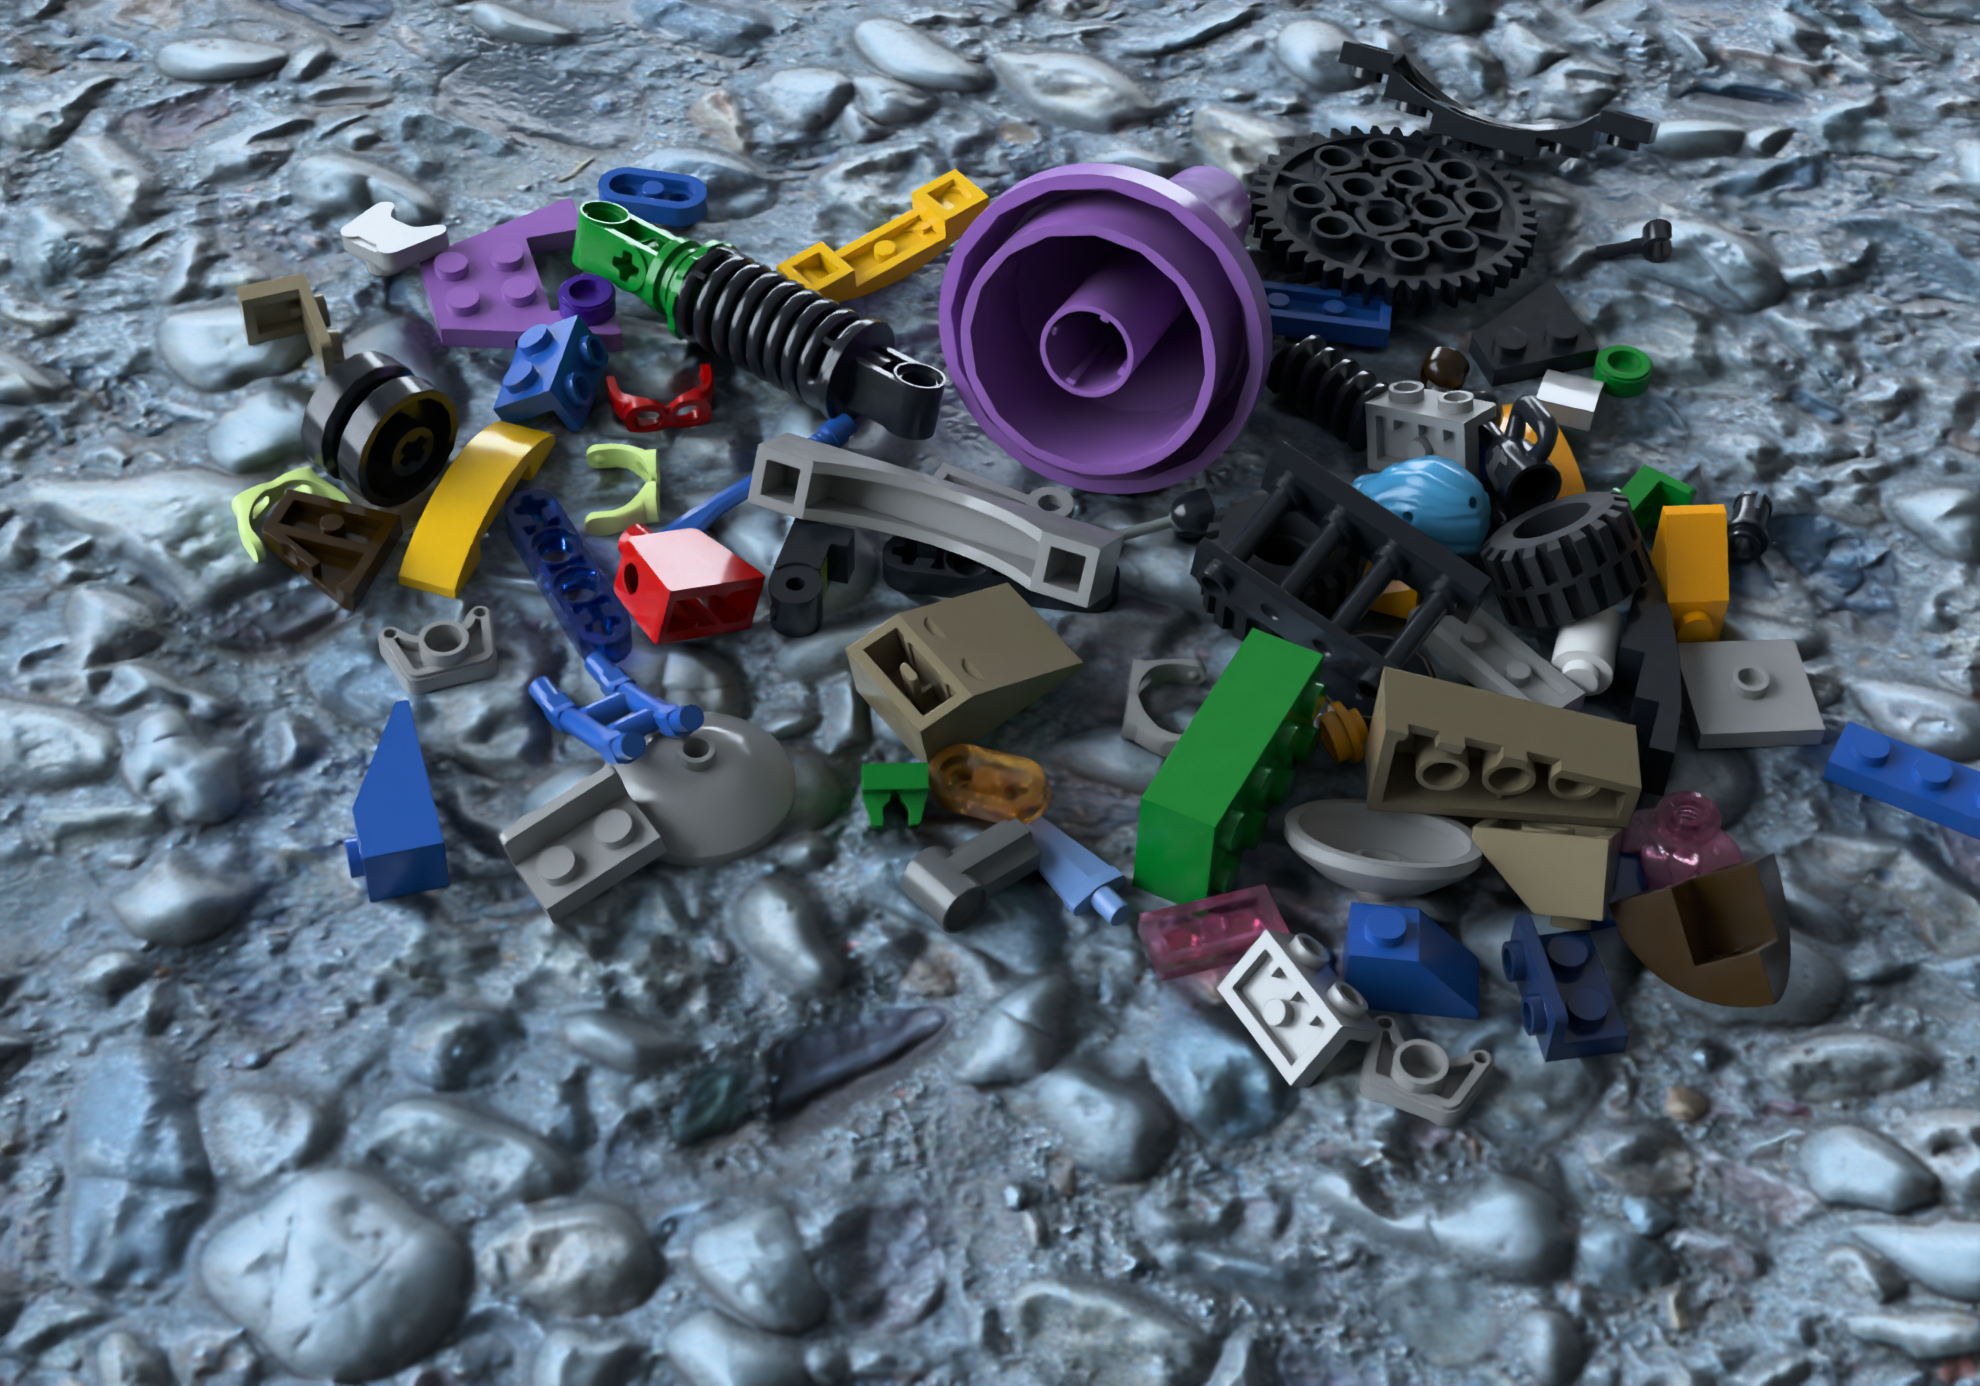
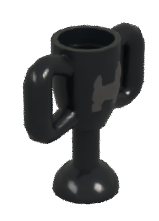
M1476 391L1472 392L1474 399L1496 404V416L1478 426L1479 444H1482L1485 448L1484 465L1488 475L1483 483V487L1490 497L1491 514L1489 530L1494 534L1500 527L1515 517L1557 498L1561 490L1562 479L1560 472L1548 458L1556 444L1559 430L1555 417L1537 397L1525 394L1514 402L1504 434L1500 430L1504 412L1499 399L1492 393ZM1526 422L1537 435V442L1535 444L1525 439ZM1498 494L1507 504V513L1498 502Z

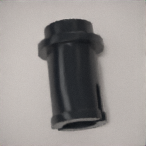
M1756 490L1744 491L1735 498L1731 521L1727 522L1728 556L1737 562L1753 561L1762 556L1768 547L1769 535L1766 527L1768 519L1771 517L1773 505L1770 498L1763 494L1759 507L1756 508L1754 506L1758 494Z

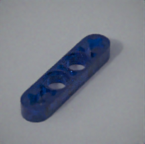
M537 488L523 489L512 494L506 500L504 506L507 535L578 655L585 661L593 652L603 651L614 664L621 662L631 653L633 646L632 625L629 614L616 596L613 588L558 499L552 493ZM532 516L537 522L543 521V529L536 531V524L531 518ZM553 550H563L571 554L569 558L558 562H549L541 558L544 553ZM575 589H588L595 593L592 598L584 601H571L564 597L567 592ZM599 620L600 628L606 637L599 631L593 632L594 622Z

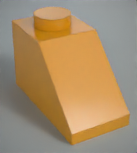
M1724 504L1663 506L1650 558L1671 610L1677 643L1717 642L1729 604L1727 512Z

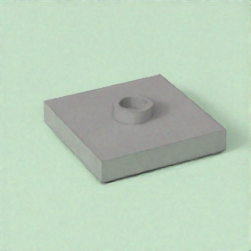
M1795 639L1677 643L1681 667V698L1697 749L1821 745L1826 729Z

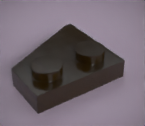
M287 489L262 527V533L266 548L345 610L355 612L401 538L403 528L401 515Z

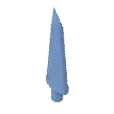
M985 777L989 812L997 822L1003 819L1011 821L1018 818L1030 829L1033 840L1041 852L1040 868L1037 870L1063 900V905L1074 916L1095 909L1112 926H1119L1124 923L1131 913V906L1116 891L1124 885L1126 877L1115 866L1108 865L1031 808Z

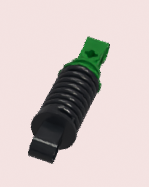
M588 201L580 206L572 254L574 265L586 272L606 278L621 290L630 292L645 300L648 307L652 310L667 315L668 330L675 338L681 341L685 339L696 345H701L707 352L719 355L722 360L737 365L739 369L754 374L756 378L771 383L773 387L788 392L796 399L805 401L809 406L822 412L827 419H835L842 413L849 415L853 420L859 415H863L884 426L890 433L904 439L925 440L934 435L946 377L940 370L930 365L919 363L896 351L894 333L887 323L876 318L869 319L863 317L861 319L858 312L849 308H842L839 302L830 298H824L821 293L812 289H806L804 284L795 280H789L786 275L772 271L765 264L755 262L753 258L739 252L734 245L728 242L722 243L715 239L701 246L690 238L683 236L675 237L668 231L630 214L627 209L612 202Z

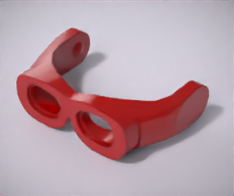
M709 363L700 364L699 378L702 383L678 396L669 405H663L653 399L625 394L619 389L615 376L605 377L609 404L625 423L629 432L647 433L668 427H692L708 422L712 416L711 405L714 399V379ZM696 406L694 410L687 414L676 415L681 408ZM643 412H656L659 414L655 419L640 418L637 415Z

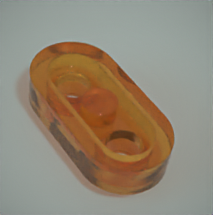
M956 744L940 751L928 765L929 788L937 803L949 811L995 823L1003 819L1011 821L1018 818L1023 824H1028L1039 818L1046 811L1051 801V787L1042 768L1038 763L1028 758L972 744ZM969 783L967 786L960 788L962 785Z

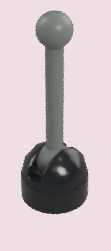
M1203 487L1178 496L1171 506L1169 516L1114 532L1124 534L1123 541L1172 528L1178 535L1186 539H1199L1204 536L1206 537L1209 523H1213L1216 511L1208 491Z

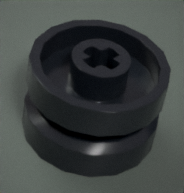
M377 351L355 354L335 366L317 386L305 409L301 427L303 451L314 465L333 478L344 481L350 490L370 504L385 508L404 504L423 492L439 475L454 448L459 427L457 407L445 392L427 380L415 377L409 368L393 357Z

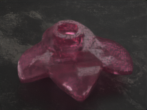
M1688 790L1672 792L1662 798L1655 808L1634 810L1629 828L1615 827L1622 828L1619 851L1641 854V869L1650 889L1692 878L1696 873L1700 874L1741 862V853L1738 845L1720 829L1721 814L1718 807L1710 798L1698 792ZM1681 816H1688L1696 820H1687Z

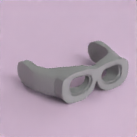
M1133 659L1128 679L1121 738L1134 740V742L1144 748L1168 757L1182 734L1171 733L1158 727L1145 712L1139 698L1160 683L1178 682L1199 685L1206 680V665L1201 661L1192 659L1146 661Z

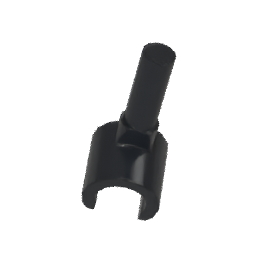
M1664 219L1651 220L1643 227L1641 238L1596 246L1597 259L1629 254H1643L1644 258L1652 263L1659 264L1665 262L1672 252V242L1670 240L1672 238V225Z

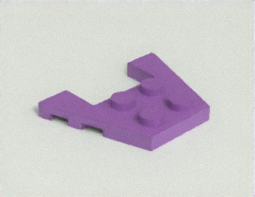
M572 198L564 199L452 244L446 252L419 262L420 276L442 346L516 349L517 340L529 328L537 324L549 325L563 320L559 310L552 311L550 309L532 255L574 248L578 213ZM615 314L603 324L588 327L593 334L602 340L607 352L623 351L622 332Z

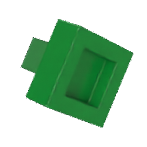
M928 762L862 764L861 802L864 804L870 827L873 830H882L884 809L890 805V801H899L900 805L908 813V830L918 829L922 821L929 790Z

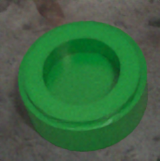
M1627 345L1610 346L1598 353L1593 370V379L1605 382L1603 392L1619 398H1632L1643 394L1648 389L1653 364L1651 359L1637 348Z

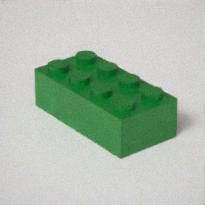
M1251 629L1141 797L1132 886L1202 915L1206 914L1219 892L1227 895L1231 891L1241 868V855L1246 848L1254 851L1258 847L1268 824L1269 815L1267 813L1272 805L1283 806L1294 782V769L1299 762L1307 765L1318 746L1321 729L1314 727L1313 724L1322 709L1328 689L1327 684L1320 682L1323 654L1258 629Z

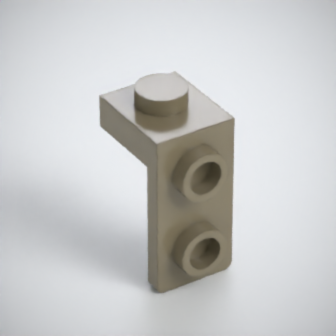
M305 273L236 287L243 331L248 345L305 333L323 379L333 370L336 364L345 361L338 330L336 328L327 330L326 328L330 327L331 323L323 293L313 295Z

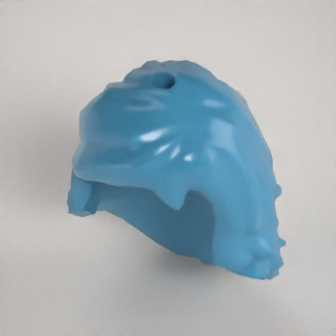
M1427 455L1411 458L1402 463L1395 462L1383 469L1382 472L1366 474L1356 478L1351 485L1457 556L1478 553L1490 528L1491 505L1488 493L1484 491L1483 485L1473 474L1452 459Z

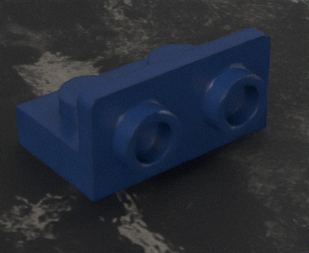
M1531 914L1516 915L1510 941H1506L1502 945V965L1507 980L1517 983L1522 997L1521 1018L1524 1029L1528 1036H1536L1545 1062L1625 1052L1629 1034L1589 930L1538 935Z

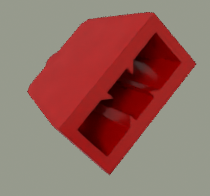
M634 524L622 533L618 541V550L622 555L614 582L615 594L656 645L751 629L766 577L756 568L698 529L686 528L653 533L644 524Z

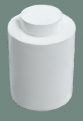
M1610 607L1590 617L1559 625L1551 665L1586 692L1585 696L1600 694L1607 690L1612 683L1623 631V620L1619 612L1615 608Z

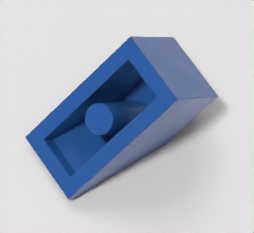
M1351 902L1342 951L1341 981L1351 985L1364 997L1368 1004V1010L1477 1020L1479 1014V958L1421 909Z

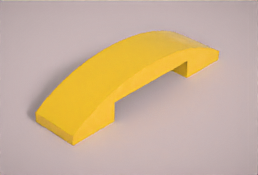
M953 169L911 192L913 209L835 252L821 241L776 265V270L786 275L789 280H795L804 284L806 289L815 290L821 293L824 298H830L837 302L871 294L905 278L947 249L964 234L973 221L989 206V196L957 169Z
M504 421L492 423L480 431L458 454L432 494L404 556L398 574L399 584L456 599L481 560V538L519 479L532 481L556 444L555 435Z

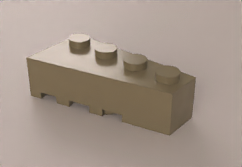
M1383 667L1365 746L1367 810L1629 828L1642 789L1635 725Z

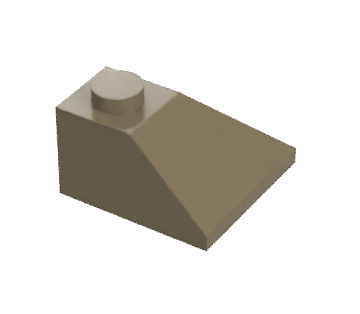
M1486 818L1473 826L1472 841L1534 914L1551 916L1550 926L1570 930H1590L1592 920L1603 921L1609 914L1610 908L1608 904L1611 903L1622 828Z

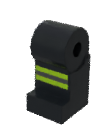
M794 519L768 584V591L772 602L769 620L772 628L779 634L800 638L815 633L823 623V599L831 581L848 584L855 569L854 529L817 521Z

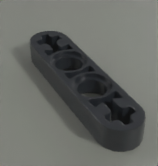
M894 536L883 547V579L888 586L904 593L954 598L1008 582L1031 607L1080 613H1101L1107 611L1116 604L1119 597L1120 569L1118 565L1111 593L1090 607L1085 608L1030 591L1012 578L989 566L930 544L901 536ZM906 561H913L914 565H907ZM937 563L943 564V569H936ZM963 564H976L983 567L986 571L976 576H967L960 574L955 569Z

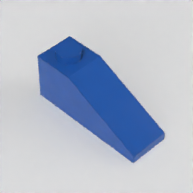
M409 700L395 702L352 808L356 837L343 839L351 878L364 876L370 903L450 886L444 839Z

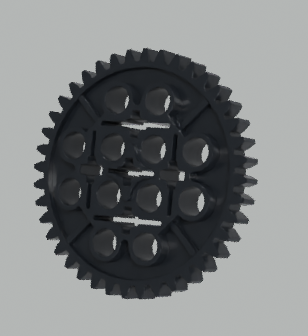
M1373 125L1370 133L1364 134L1357 126H1351L1350 135H1345L1340 130L1331 128L1330 138L1318 132H1313L1311 142L1298 137L1295 139L1294 148L1282 145L1279 155L1270 154L1267 164H1260L1258 175L1253 177L1250 191L1252 218L1249 225H1253V238L1261 239L1259 247L1261 250L1271 251L1270 260L1273 263L1285 262L1284 272L1286 274L1302 271L1300 283L1305 285L1319 281L1321 282L1320 289H1339L1343 297H1347L1353 292H1360L1363 306L1370 305V300L1375 295H1381L1386 305H1392L1393 307L1395 302H1402L1408 311H1414L1416 302H1422L1429 310L1436 311L1437 302L1440 300L1451 308H1457L1459 297L1474 304L1477 303L1478 293L1492 297L1494 296L1495 287L1508 288L1510 278L1518 279L1521 268H1527L1529 257H1532L1538 220L1534 219L1536 207L1530 206V194L1521 193L1523 185L1521 182L1510 181L1511 172L1509 170L1495 171L1497 161L1493 159L1479 162L1480 151L1474 150L1462 153L1460 152L1462 145L1460 142L1444 146L1442 145V136L1439 135L1434 136L1429 141L1423 140L1422 133L1419 130H1415L1409 137L1403 136L1399 127H1394L1390 134H1383L1378 126Z

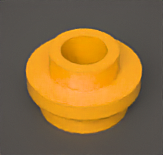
M1340 701L1329 704L1327 707L1328 712L1316 718L1317 728L1321 729L1320 738L1330 758L1336 764L1348 759L1353 764L1363 760V746L1366 745L1369 732L1361 714L1356 708L1347 711Z

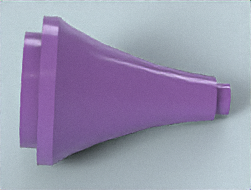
M1078 163L1039 172L1018 182L1003 192L973 221L955 247L945 271L939 301V332L947 369L956 391L977 424L1000 448L1032 471L1063 485L1104 494H1134L1169 487L1188 479L1206 468L1231 445L1253 414L1262 396L1269 375L1273 336L1271 314L1265 289L1253 261L1242 245L1252 215L1250 199L1241 182L1228 171L1214 166H1193L1167 180L1144 170L1123 165Z

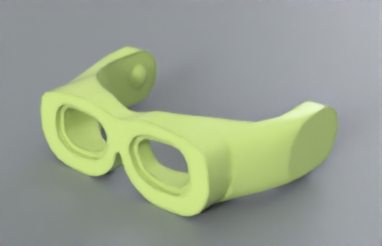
M612 443L590 446L586 452V461L589 466L596 469L614 467L629 469L640 476L646 483L641 491L625 506L611 511H599L588 514L585 518L586 532L592 536L600 537L625 531L634 524L645 525L647 523L660 522V463L657 449L644 450L631 445Z
M307 466L285 473L271 482L262 483L241 492L232 500V511L237 516L242 543L252 559L258 563L266 559V552L262 542L253 530L272 506L282 499L286 493L284 490L287 487L300 485L293 490L352 504L351 501L341 490L316 475L313 469Z

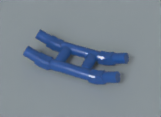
M603 651L593 652L586 658L584 663L585 669L600 685L601 692L606 696L580 709V706L573 703L567 694L561 692L547 676L538 677L529 686V694L542 708L545 717L555 729L565 735H572L599 752L602 758L611 765H626L643 755L647 746L644 737L657 730L669 738L679 739L689 736L704 723V714L701 708L692 704L678 706L674 703L669 704L638 686L636 681L630 678L621 667L616 666Z

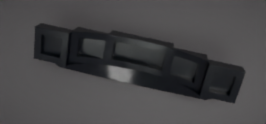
M1344 41L1338 62L1353 66L1351 75L1354 77L1381 83L1383 74L1389 75L1383 96L1398 100L1395 109L1404 113L1426 117L1429 110L1433 115L1428 131L1441 134L1442 145L1448 146L1452 143L1460 142L1462 143L1461 150L1468 152L1472 150L1473 143L1493 148L1491 158L1510 164L1522 166L1524 157L1530 159L1539 157L1542 147H1549L1548 151L1579 159L1582 150L1590 152L1597 149L1601 132L1608 134L1606 144L1626 150L1638 151L1640 143L1652 144L1655 142L1660 125L1659 121L1611 108L1601 109L1599 114L1563 124L1530 125L1513 123L1481 114L1451 99L1431 84L1404 53L1357 41Z

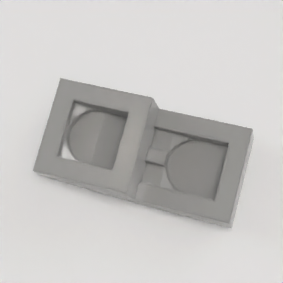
M1548 369L1541 382L1537 398L1555 417L1557 424L1590 432L1605 382Z

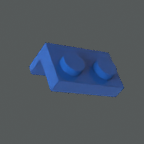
M578 314L549 325L537 324L521 335L493 408L502 421L513 424L554 410L570 432L573 433L584 428L609 356L602 340L591 332Z

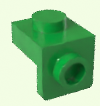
M1645 464L1622 489L1615 487L1611 490V492H1618L1621 495L1627 496L1641 533L1649 524L1658 528L1663 506L1694 505L1697 494L1694 487Z

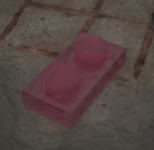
M1265 884L1139 914L1137 930L1161 982L1238 963L1266 929L1290 934Z

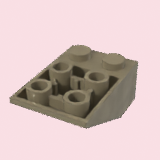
M1008 582L897 613L845 648L856 690L921 763L928 762V771L930 773L1084 668L1083 661Z

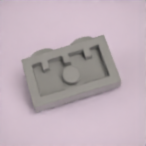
M1410 380L1392 383L1387 391L1365 402L1369 469L1382 471L1395 462L1402 463L1411 458L1434 455L1456 461L1480 482L1478 426L1496 416L1495 403L1474 399V395L1468 391L1439 392L1424 389L1423 383Z
M607 765L593 775L580 779L571 789L536 811L523 815L514 825L499 835V840L516 872L553 924L667 852L660 835L630 797L620 775L612 765Z
M1266 929L1220 983L1217 990L1289 1085L1308 1088L1349 1039L1371 1043L1380 1033V1030L1366 1013L1368 1004L1364 997L1351 985L1337 977L1327 964L1330 961L1328 952L1317 940L1305 933L1293 935Z

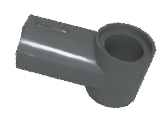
M1018 818L1011 821L1003 819L951 851H948L942 845H933L924 849L907 865L902 874L900 884L902 890L944 931L949 934L958 933L977 920L987 906L990 897L1040 868L1041 852L1033 840L1030 829Z

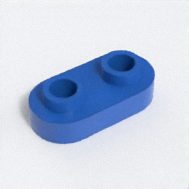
M620 167L603 174L598 182L599 201L618 204L627 209L630 214L646 222L684 228L703 219L708 211L706 185L694 176L634 167Z

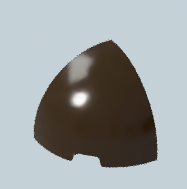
M1774 853L1700 873L1695 877L1676 883L1651 888L1608 904L1622 937L1633 953L1649 970L1673 988L1704 1002L1739 1008L1773 1005L1782 998L1789 978L1791 944L1786 900Z

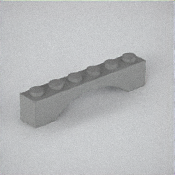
M785 433L758 444L747 503L802 520L866 528L930 544L989 566L1012 578L1030 591L1085 608L1090 607L1111 593L1124 534L791 433Z

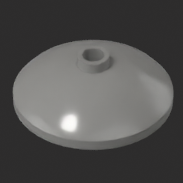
M703 712L704 723L689 736L673 739L657 730L644 737L647 746L643 755L626 765H612L620 775L628 794L660 835L667 849V852L655 860L683 866H707L726 863L760 849L781 831L794 807L796 778L790 757L771 734L759 726L738 717L715 712ZM606 761L604 767L611 764Z
M1328 799L1298 805L1292 808L1285 817L1284 837L1300 858L1331 881L1356 890V894L1359 897L1370 901L1389 902L1393 901L1396 896H1414L1429 893L1465 879L1476 871L1483 862L1484 854L1472 841V829L1443 815L1367 810V800Z

